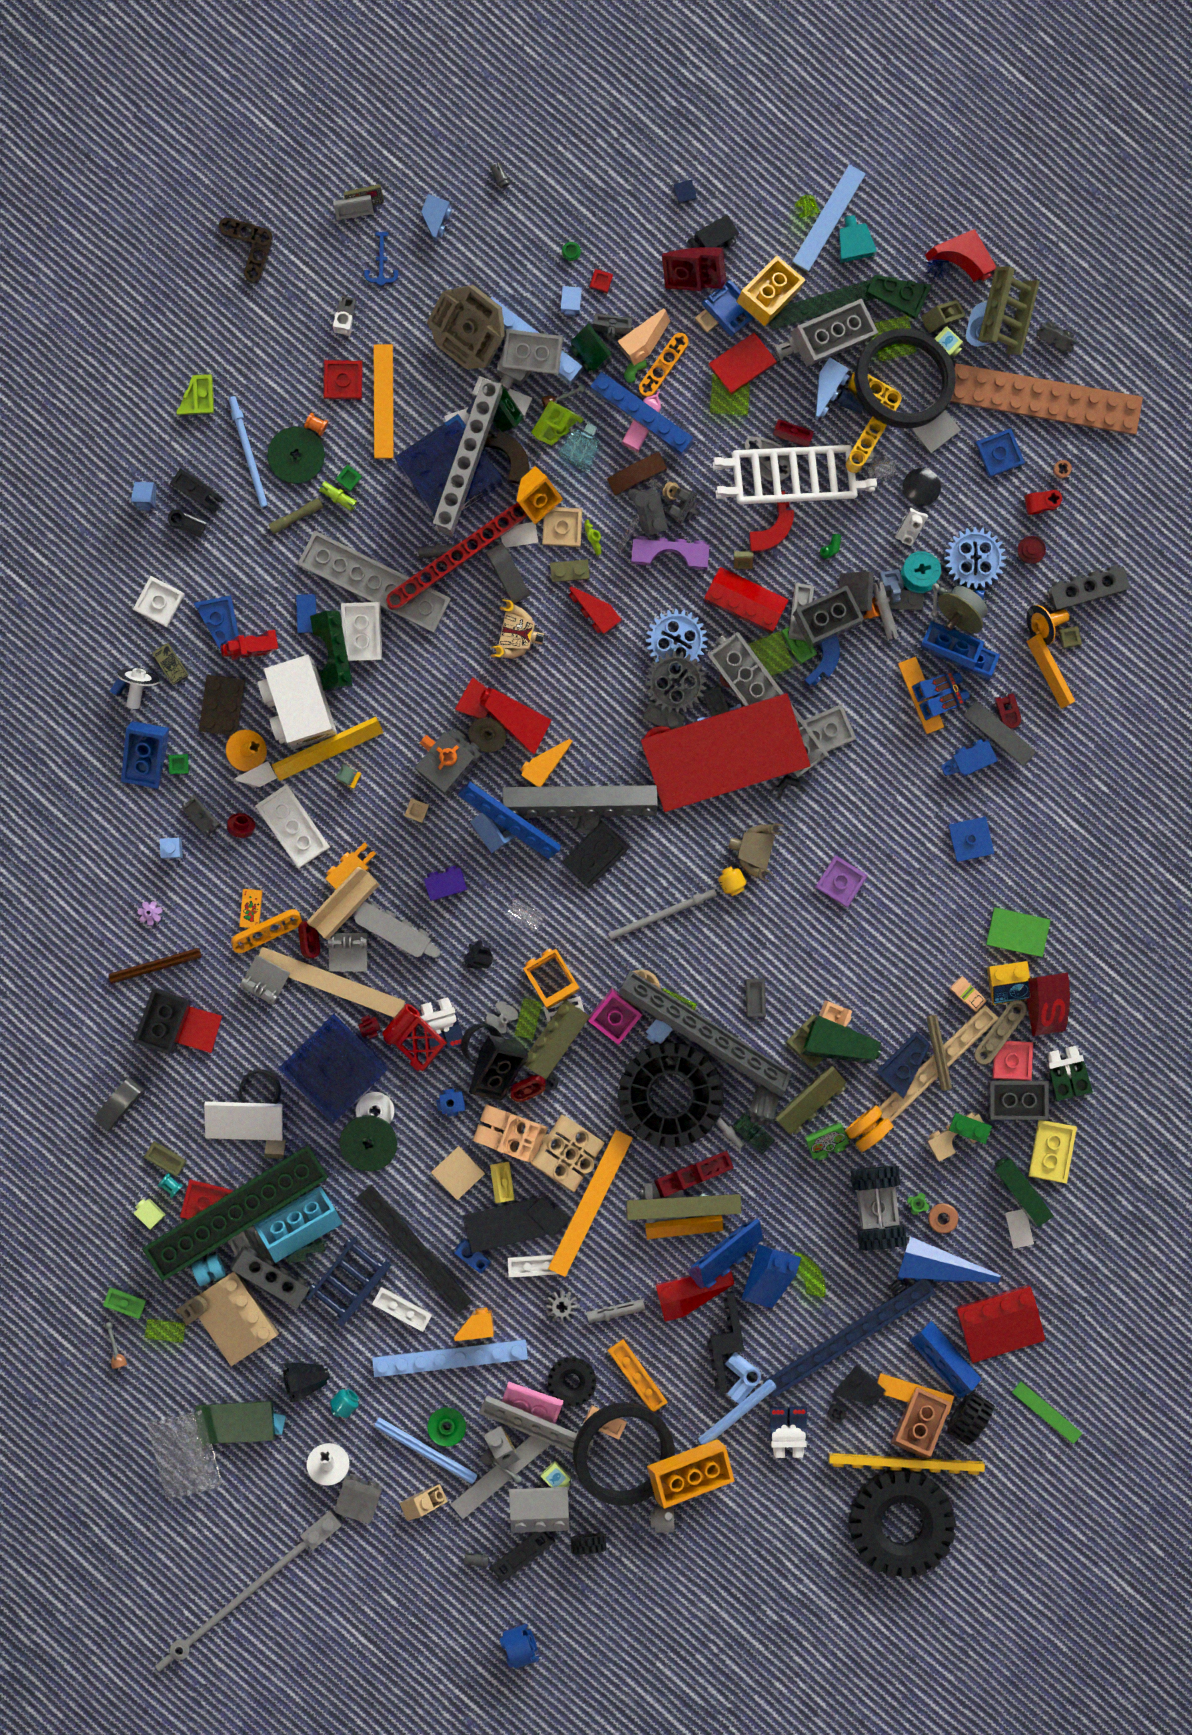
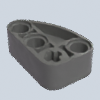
M501 543L486 551V555L512 603L515 604L530 596L504 544Z
M128 1077L101 1107L94 1120L105 1130L109 1131L146 1090L132 1077Z

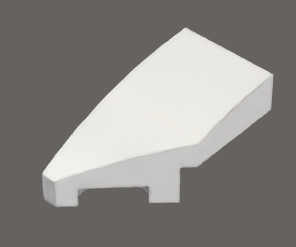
M267 761L234 778V780L251 787H261L277 777Z

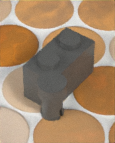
M631 489L628 492L629 500L633 501L636 505L642 531L652 535L668 529L660 494L652 489L646 491Z

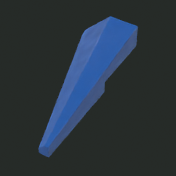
M910 1237L897 1279L915 1278V1281L934 1279L935 1282L955 1283L976 1281V1284L995 1282L998 1285L1001 1275Z

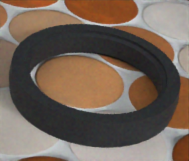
M894 329L878 335L864 348L857 361L854 381L859 400L874 418L892 427L908 429L921 427L932 422L947 408L955 389L956 375L948 352L934 338L917 330ZM907 344L918 347L930 355L936 362L942 377L941 394L935 404L924 411L909 414L900 413L884 406L873 394L868 381V366L870 360L878 351L890 345Z
M615 1403L601 1408L584 1422L574 1442L573 1463L580 1482L594 1497L611 1505L627 1506L637 1504L653 1496L654 1492L650 1478L638 1487L625 1491L606 1489L592 1479L587 1467V1451L593 1436L603 1425L622 1417L642 1419L651 1424L659 1436L661 1444L659 1461L675 1455L674 1441L665 1422L652 1410L635 1403Z

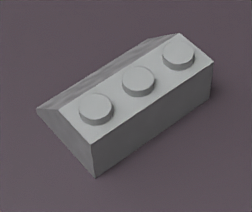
M568 1487L509 1489L511 1533L569 1531Z

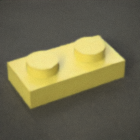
M509 1162L491 1164L495 1203L514 1200Z

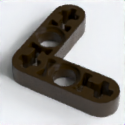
M223 218L219 223V229L224 236L252 244L244 275L250 283L259 282L272 246V233L266 228L232 218ZM230 223L231 227L237 229V235H235V230L228 229V231H225L223 226ZM243 228H249L251 230V235L249 237H243L241 235V230ZM255 230H257L256 233L259 236H264V233L267 234L269 240L262 242L261 238L255 236ZM257 251L264 253V257L260 261H256L253 258L254 253ZM251 262L255 265H261V267L256 266L255 271L258 275L253 278L248 274L254 269V265Z

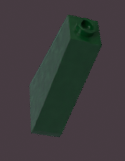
M818 1015L812 1021L801 1054L870 1064L879 1058L881 1042Z
M1002 1157L995 1162L994 1172L1034 1226L1040 1227L1054 1217L1011 1158L1005 1159Z

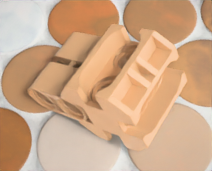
M485 1104L480 1121L490 1124L492 1127L489 1128L478 1124L472 1141L517 1159L532 1162L542 1146L541 1141L546 1135L548 1127ZM519 1142L520 1145H519L518 1150L516 1151V1146H517V1143Z

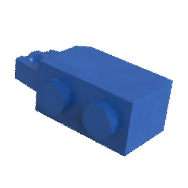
M983 739L972 743L973 747L967 750L965 747L954 751L956 755H953L952 759L941 765L943 774L948 776L959 773V775L966 776L997 762L998 760L989 740L983 742Z

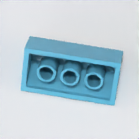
M319 1186L254 1224V1227L276 1263L343 1223L322 1187Z

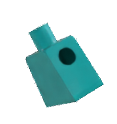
M855 215L845 217L846 227L839 229L838 232L840 263L875 256L877 249L866 223L857 225Z

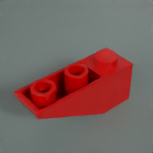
M572 586L569 588L571 593L568 595L574 603L578 602L581 605L580 611L586 619L590 617L593 621L592 627L598 634L601 632L604 636L622 622V619L610 604Z

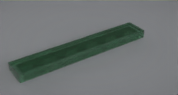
M871 279L786 305L769 322L771 331L827 314L859 299H862L863 302L874 300L875 298L865 293Z

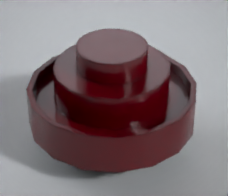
M1037 536L1025 537L1017 547L1018 557L1026 564L1038 563L1043 559L1046 552L1045 543Z
M236 813L227 820V830L235 837L246 838L254 833L255 821L247 814Z

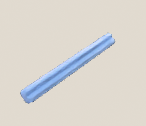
M770 1379L767 1380L698 1438L700 1444L703 1445L715 1440L775 1390V1383Z

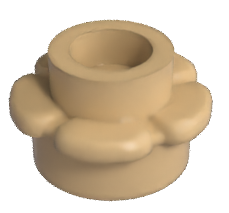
M667 482L662 489V494L669 501L677 499L674 497V494L680 487L675 482Z

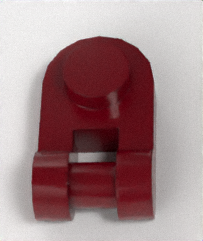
M1014 693L1008 694L1004 698H995L1001 722L1010 729L1016 728L1021 722V715ZM1010 704L1011 709L1005 711L1004 705Z

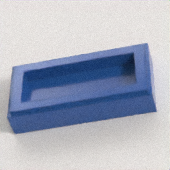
M316 594L296 595L297 633H313L310 616L316 614Z

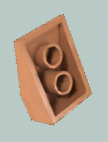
M916 1387L897 1425L891 1443L922 1458L927 1459L931 1457L952 1403Z

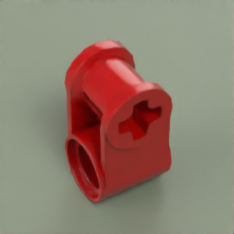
M1057 490L1024 495L1027 514L1034 515L1057 509L1062 502L1061 493ZM1051 496H1053L1054 499H1057L1055 504H1053L1052 501H1049Z

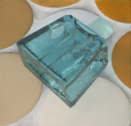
M587 423L583 432L574 429L559 449L557 456L590 472L599 446V440L593 437L597 427Z

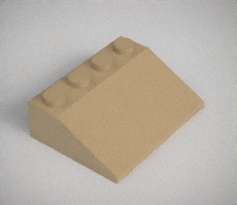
M232 1272L198 1295L206 1300L208 1306L207 1311L198 1318L230 1366H233L280 1334L241 1275L236 1272Z

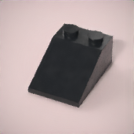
M488 1035L478 1055L469 1093L503 1100L528 1058L522 1043Z

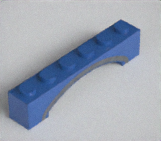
M602 371L591 384V393L638 422L680 457L683 458L694 444V439L691 435Z

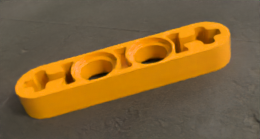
M677 333L671 338L639 385V393L642 397L647 398L656 393L688 346V337L685 334ZM681 338H683V343L685 345H679V347L677 348L679 354H677V352L674 350V347L677 343L675 339L680 340ZM666 353H672L675 359L668 363L663 357ZM654 369H662L664 375L661 378L654 377ZM648 377H650L654 381L651 385L652 392L647 391L645 393L643 385L648 386L651 381Z
M291 909L236 934L231 939L233 950L237 953H244L296 929L302 922L300 913L295 909ZM274 924L280 925L277 930H271L270 927ZM255 933H263L260 938H253Z

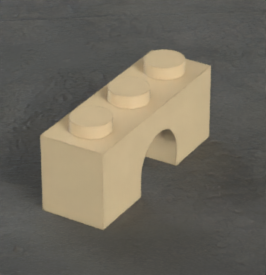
M973 1112L965 1115L966 1117L984 1123L979 1114L974 1115ZM950 1124L946 1126L947 1130L941 1133L938 1130L930 1134V1139L926 1140L938 1162L956 1153L952 1146V1140L957 1134L948 1131ZM968 1138L971 1143L977 1142L975 1140Z

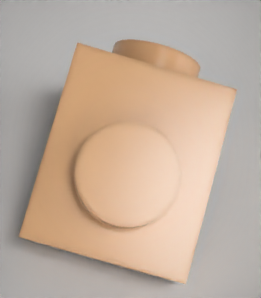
M825 1000L819 1016L846 1027L851 1020L852 1010Z

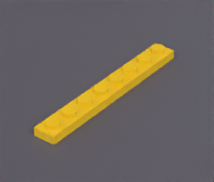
M828 1453V1462L833 1463V1467H844V1464H852V1468H863V1465H870L872 1469H883V1466H888L891 1470H902V1467L910 1468V1471L920 1472L921 1468L929 1469V1472L940 1473L941 1469L948 1470V1473L960 1474V1471H968V1474L979 1475V1472H985L983 1461Z

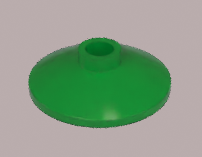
M449 1407L440 1408L429 1418L427 1425L428 1434L440 1446H453L460 1442L465 1435V1419L456 1409ZM444 1423H449L451 1428L445 1429L443 1427Z

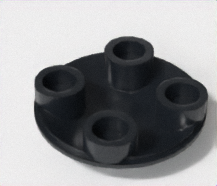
M926 468L912 470L907 474L903 482L904 496L911 503L918 506H928L933 503L941 491V483L938 476Z

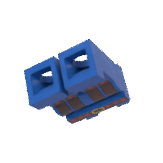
M951 671L912 686L918 702L937 696L919 704L925 720L957 708L970 698L966 689L962 691L958 689L957 684L963 682L960 673L952 674Z

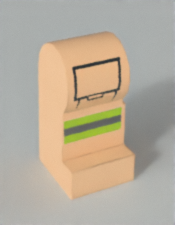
M960 976L949 988L963 1003L967 1004L975 1012L986 1002V999L963 976Z

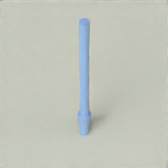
M236 396L228 398L232 409V420L235 421L260 508L268 506L242 420L244 416L242 410H239Z

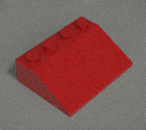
M1029 1285L954 1307L972 1363L1046 1341L1032 1288Z

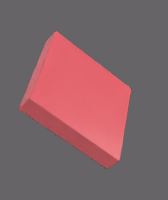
M1006 1041L993 1059L992 1079L1032 1081L1033 1042Z

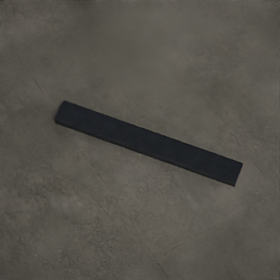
M372 1184L357 1197L457 1314L473 1301Z

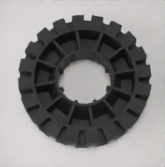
M681 1043L656 1044L635 1055L636 1057L630 1060L625 1067L624 1074L621 1075L619 1082L620 1090H618L619 1109L630 1130H633L636 1136L642 1140L650 1142L649 1144L665 1148L682 1147L694 1143L706 1135L713 1125L717 1123L724 1103L723 1082H721L720 1073L717 1067L712 1064V1061L701 1053L700 1050ZM670 1056L675 1065H668L664 1060ZM666 1074H669V1077L675 1074L683 1078L682 1082H687L691 1094H688V1096H691L688 1107H684V1111L676 1116H672V1113H669V1116L657 1111L659 1108H655L651 1101L653 1084L655 1082L658 1083L657 1079Z
M902 1469L901 1471L889 1470L885 1471V1474L880 1476L877 1474L872 1477L867 1485L864 1484L860 1488L858 1496L854 1497L851 1505L852 1510L849 1512V1530L855 1548L871 1568L879 1573L880 1571L885 1573L886 1576L912 1578V1575L917 1574L921 1576L926 1574L928 1569L931 1567L934 1569L941 1563V1558L947 1556L950 1551L949 1546L954 1542L956 1519L950 1500L935 1481L920 1472H912L908 1469ZM897 1503L900 1505L902 1503L913 1505V1509H918L922 1516V1520H920L922 1527L919 1534H915L916 1537L906 1543L904 1541L902 1543L891 1541L890 1536L886 1537L883 1534L881 1527L884 1526V1523L881 1522L885 1511L888 1512V1508Z

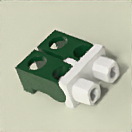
M1076 1046L1065 1048L1068 1059L1061 1060L1059 1050L1048 1052L1049 1063L1047 1068L1054 1093V1101L1093 1093L1083 1055H1079Z

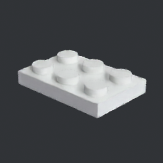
M380 602L341 603L342 628L348 661L382 660Z

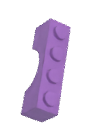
M637 536V539H633L631 564L650 566L654 558L659 554L673 552L685 560L688 569L707 570L709 545L705 541L686 543L687 540L675 539V542L667 541V538L648 540L649 537Z

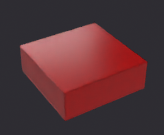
M595 269L589 288L608 293L613 274Z

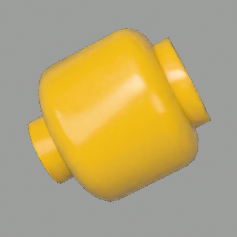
M729 866L721 871L722 875L719 876L718 881L725 894L734 896L745 890L744 886L747 882L739 868L733 869L732 866Z

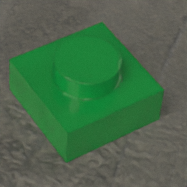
M347 464L336 478V481L351 492L363 477Z
M188 754L168 755L170 775L189 774Z

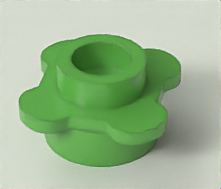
M919 1193L915 1197L910 1196L907 1199V1203L911 1206V1213L914 1215L929 1209V1205L925 1200V1194Z

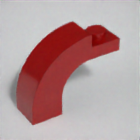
M777 502L778 519L771 528L764 531L749 532L750 551H753V553L769 551L777 547L787 537L794 520V510H786V508L790 507L789 502Z

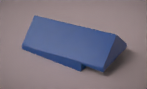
M931 621L920 649L990 682L1000 654L983 648L984 641L954 629L948 631L944 625Z

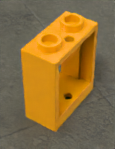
M552 949L546 950L541 954V958L529 960L525 963L526 967L523 968L547 1010L580 991L578 984L557 949L553 951ZM555 958L569 980L570 985L546 998L531 972Z

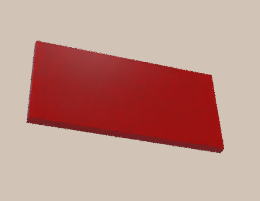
M788 693L641 739L664 812L811 767Z

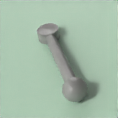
M935 583L932 585L934 590L932 617L938 616L937 592L940 587Z

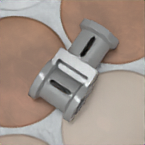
M792 336L788 338L787 342L780 345L774 344L779 360H783V357L790 354L794 356L800 354Z

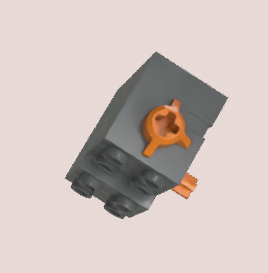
M452 729L448 734L444 732L436 742L428 735L422 739L419 744L428 750L429 753L415 767L423 778L448 798L482 758L481 749L473 742L471 744L465 741L467 738L459 730L454 732Z

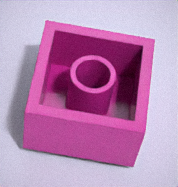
M611 988L589 1015L588 1021L619 1045L641 1018L642 1011Z

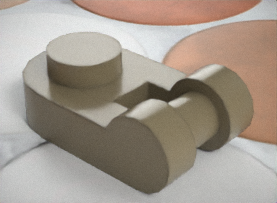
M195 1296L176 1309L178 1315H182L184 1318L183 1322L187 1326L207 1311V1302L203 1297Z

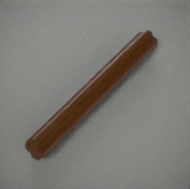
M195 948L110 973L108 978L110 983H117L202 957L199 948Z

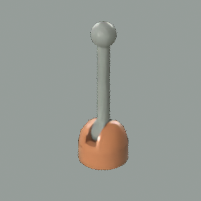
M107 1322L105 1328L109 1332L114 1356L111 1359L112 1369L126 1366L127 1361L122 1354H118L112 1332L113 1325L111 1322Z

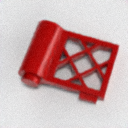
M405 1004L382 1032L383 1040L389 1045H396L411 1060L409 1064L417 1072L419 1070L425 1071L447 1044L420 1017L419 1011L410 1004ZM419 1024L424 1028L425 1036L416 1035V1027ZM429 1038H434L440 1045L436 1049H430ZM406 1039H413V1050H408L403 1045ZM417 1039H425L426 1049L418 1050ZM418 1052H426L424 1064L418 1060Z

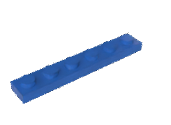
M469 781L459 790L457 794L459 797L547 859H550L559 852L560 844Z

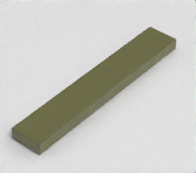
M741 1194L626 1200V1220L741 1214Z

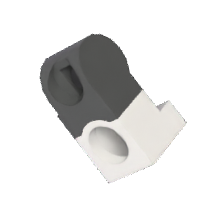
M345 296L340 297L333 323L334 333L351 336L356 299Z

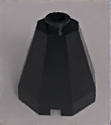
M282 1363V1367L286 1368V1370H283V1377L287 1394L291 1393L292 1397H288L291 1403L300 1401L325 1386L327 1380L330 1379L328 1368H324L321 1364Z

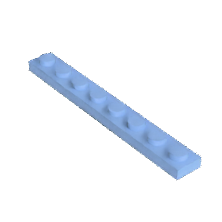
M526 1339L372 1357L374 1377L526 1360L528 1359Z

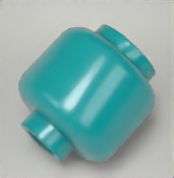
M350 1389L339 1390L330 1400L332 1414L336 1417L348 1418L358 1408V1396Z

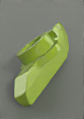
M587 519L584 523L585 532L596 555L599 556L601 554V546L599 544L601 534L599 531L592 529L593 525Z

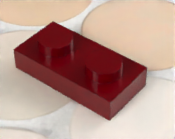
M778 419L773 435L780 439H786L805 447H809L814 434L812 430Z

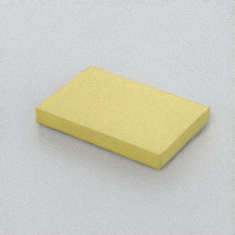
M1038 1120L1028 1173L1029 1177L1067 1184L1077 1130L1076 1126Z

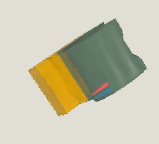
M342 764L336 780L354 789L362 774Z

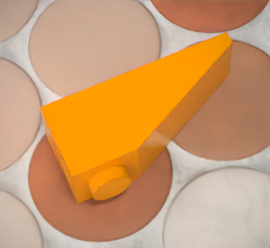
M568 739L533 758L530 762L526 761L520 769L522 771L521 776L534 786L542 787L573 741Z

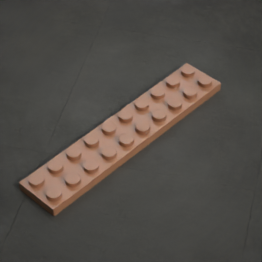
M956 363L954 365L956 383L951 403L1130 435L1137 434L1143 399L1141 396Z

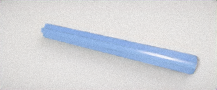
M377 1419L374 1425L376 1429L471 1484L475 1482L477 1478L476 1473L385 1420Z

